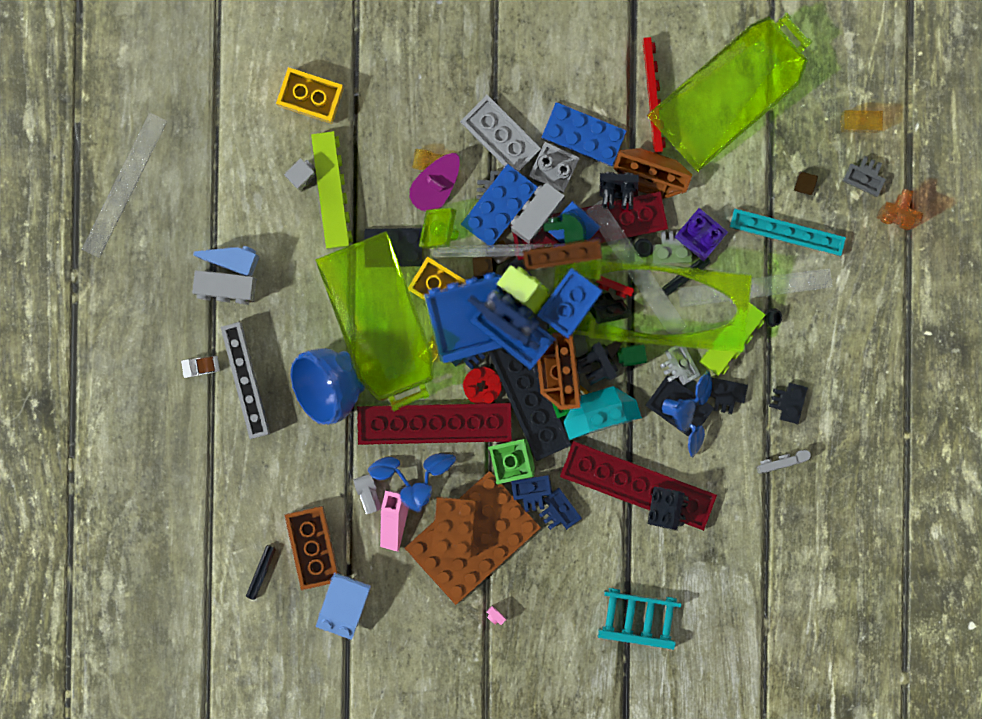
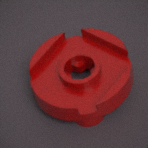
M478 367L466 375L463 389L471 402L475 404H489L499 396L501 381L494 370L488 367ZM482 380L486 381L485 385L488 388L479 391L477 383H481Z

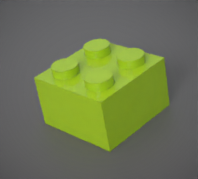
M510 265L497 283L504 291L515 297L521 304L530 308L535 314L540 312L551 297L547 293L548 288L533 276L528 275L520 267L515 269Z

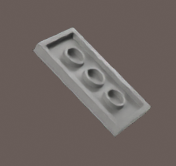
M488 95L460 121L504 167L508 163L517 171H520L541 150Z

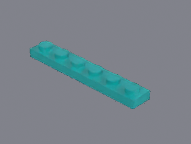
M738 209L733 210L729 226L732 229L837 256L842 255L846 237Z

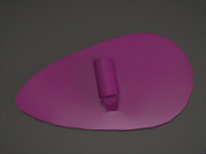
M457 153L446 154L438 158L412 182L409 189V197L417 209L432 212L444 205L458 176L460 160Z

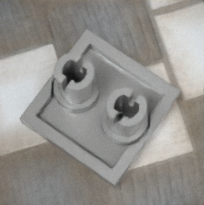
M545 142L529 178L542 184L547 182L556 190L564 193L579 161V157Z

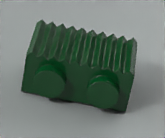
M638 344L622 347L617 352L618 364L622 363V367L647 363L645 345Z

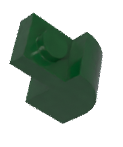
M564 212L562 214L563 220H560V217L548 218L549 221L544 223V231L564 230L565 244L587 240L585 224L574 213Z

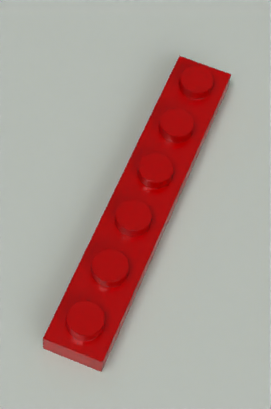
M651 37L643 38L642 43L654 153L661 154L663 148H666L665 137H661V129H664L663 118L659 117L662 103L661 99L657 98V91H660L659 80L655 79V73L658 72L657 61L653 60V54L656 53L655 42H652Z

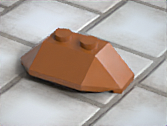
M642 148L619 150L613 168L618 174L633 173L639 175L638 191L646 194L661 192L662 199L686 193L693 175L677 160Z
M560 332L552 333L551 336L555 339L554 342L537 361L540 392L560 410L581 408V390L573 333L570 338L565 337Z

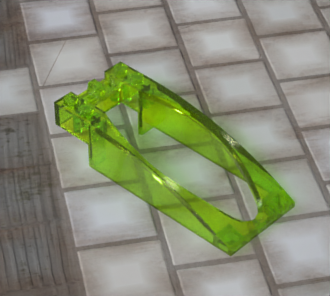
M608 258L554 266L552 294L571 268L583 277L594 278L595 280H600L601 274L615 271L655 270L677 274L703 283L729 297L737 308L736 317L724 326L682 334H650L631 331L608 323L598 324L594 317L586 314L573 332L575 335H586L592 339L744 352L752 275ZM548 324L547 330L549 332H559Z

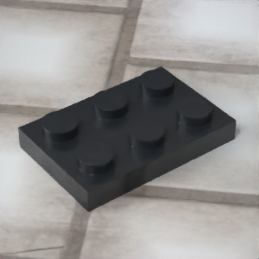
M422 228L364 229L365 268L422 266Z
M667 374L645 406L689 437L693 432L692 428L689 427L686 431L680 430L677 420L674 416L664 414L662 406L666 399L675 401L679 399L689 400L695 399L696 394L675 379L669 382L667 379L669 375ZM699 402L695 403L691 424L696 426V428L699 425L702 426L714 407L707 402L704 405H700Z

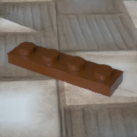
M600 238L522 251L526 270L603 258Z

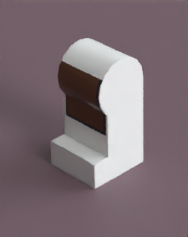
M218 356L181 361L184 378L220 371Z

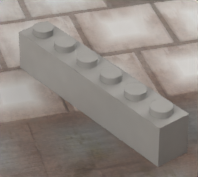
M238 322L222 326L221 331L249 438L254 439L269 435L270 430L242 323Z

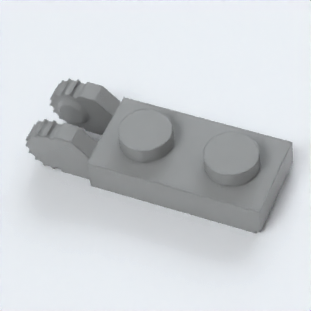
M801 450L796 452L793 457L790 454L779 456L778 461L772 462V459L761 461V465L757 466L758 474L803 463L810 459V452Z

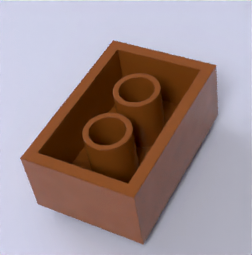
M437 496L431 555L470 559L476 500Z

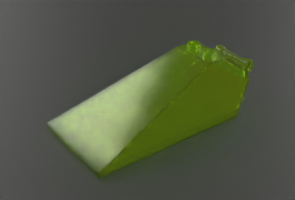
M788 13L784 14L776 23L768 16L750 24L647 114V117L697 172L800 84L808 62L801 52L813 41L809 37L806 38L790 19L791 16ZM784 24L800 41L801 44L798 47L781 30Z
M387 231L315 259L359 381L377 400L383 401L389 398L393 411H397L399 407L422 398H430L425 384L431 382L434 378L432 351ZM418 386L420 387L421 391L399 400L395 399V395Z

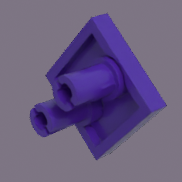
M698 208L676 234L675 238L701 260L705 261L728 231Z

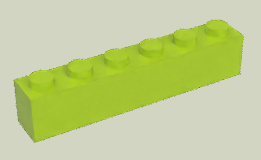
M334 131L311 134L326 249L350 247L353 237L352 231H348L347 223H350L349 212H345L344 205L348 204L347 193H343L342 185H345L344 174H340V166H343L342 156L338 155L337 148L340 147L339 136H335Z

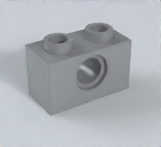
M301 158L284 174L300 192L317 177L314 173L316 171L315 167L308 160L303 161Z

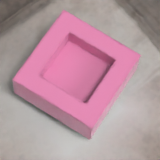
M491 606L487 610L489 614L487 618L492 623L502 625L505 622L506 617L496 608Z

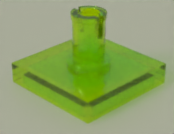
M453 208L426 210L419 247L424 249L450 247L451 241H455L459 235L458 230L453 229L457 210Z

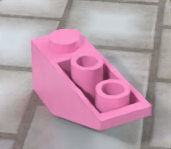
M385 491L381 508L380 547L399 552L409 507L400 500V492Z

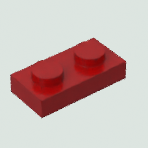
M600 275L597 276L595 281L596 284H599V289L607 292L609 289L616 291L615 295L624 299L627 296L631 297L634 291L633 288Z

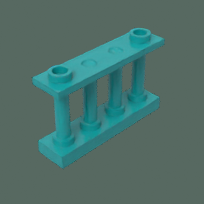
M609 588V591H604V596H609L610 598L606 624L603 626V629L598 628V638L675 649L676 642L671 640L670 631L674 607H681V603L677 602V598L666 597V600L630 595L620 593V589ZM617 598L629 599L625 627L622 629V632L614 631L615 628L613 627ZM636 601L648 602L644 630L641 632V635L633 634L634 631L632 630ZM655 604L667 605L663 633L660 635V638L652 637L653 634L651 633Z

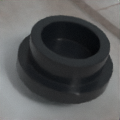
M639 239L634 244V252L641 258L648 257L653 251V245L648 239Z
M770 308L765 314L766 324L769 327L780 325L782 313L776 308Z

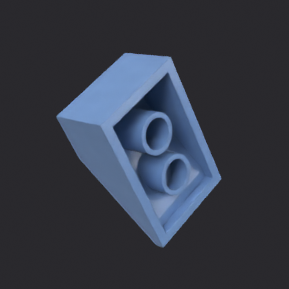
M243 246L242 249L234 247L194 251L193 254L197 258L252 277L259 259L256 251L246 246Z
M334 573L316 627L352 640L371 586Z

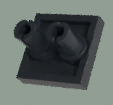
M614 172L600 173L599 197H603L602 207L607 209V202H609V209L614 208V198H622L621 208L626 210L627 203H629L628 210H632L634 208V197L638 196L639 175L633 173L615 174Z
M599 342L591 346L592 351L577 357L578 363L586 359L585 362L580 364L582 369L596 361L600 363L599 369L585 375L587 380L595 377L588 381L590 386L605 378L609 381L617 377L616 373L619 371L614 361L610 363L607 357L610 353L605 344L601 345Z
M654 486L647 524L678 531V527H682L685 522L680 520L686 519L681 514L682 507H687L688 503L683 502V500L689 501V497L684 495L685 492Z

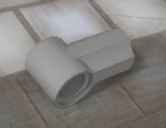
M367 474L353 479L366 514L381 510L382 507L376 492L377 487L374 478Z

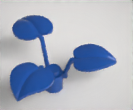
M706 370V373L702 375L697 383L695 399H679L678 401L666 399L662 406V412L674 416L680 430L686 431L689 427L692 428L693 432L688 439V449L692 458L700 450L705 437L703 426L699 425L696 428L691 423L695 411V403L699 402L700 405H704L712 391V378L708 370Z
M445 453L429 456L423 463L424 469L427 470L425 472V484L416 483L410 486L401 471L397 469L400 466V461L394 457H385L375 461L367 471L372 478L377 480L388 479L396 472L407 486L401 490L399 494L400 500L406 506L419 512L421 507L430 501L429 497L432 489L428 485L429 474L437 476L446 472L456 461V456Z

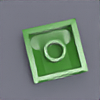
M527 439L488 447L496 476V484L534 476L535 466Z

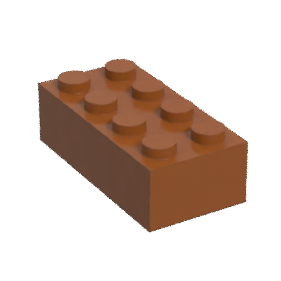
M324 505L285 514L301 590L330 584L333 574H339Z

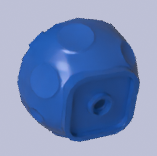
M327 348L309 350L299 354L292 363L291 381L296 398L305 413L318 424H335L345 419L357 402L359 394L364 391L363 377L352 356L346 351L337 353Z

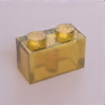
M844 110L841 113V132L879 133L883 130V111Z

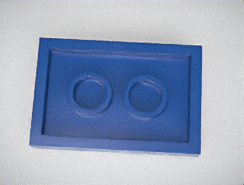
M571 268L537 316L565 337L570 338L603 291Z

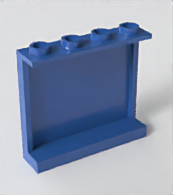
M491 272L484 274V278L478 280L477 277L466 279V283H450L447 285L448 288L440 290V287L429 289V293L424 294L441 362L447 363L501 348L498 343L470 321L478 310L468 302L471 295L484 302L487 301V296L493 290L503 294L502 288L497 285L502 277L501 275Z

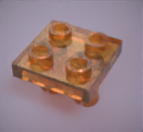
M903 189L902 193L897 197L896 204L886 202L878 211L877 219H880L885 224L893 223L900 225L899 227L902 229L910 230L918 225L924 213L910 209L914 192Z

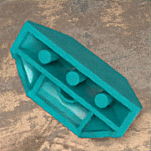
M612 386L581 395V408L570 409L564 420V426L569 440L642 419L637 400Z

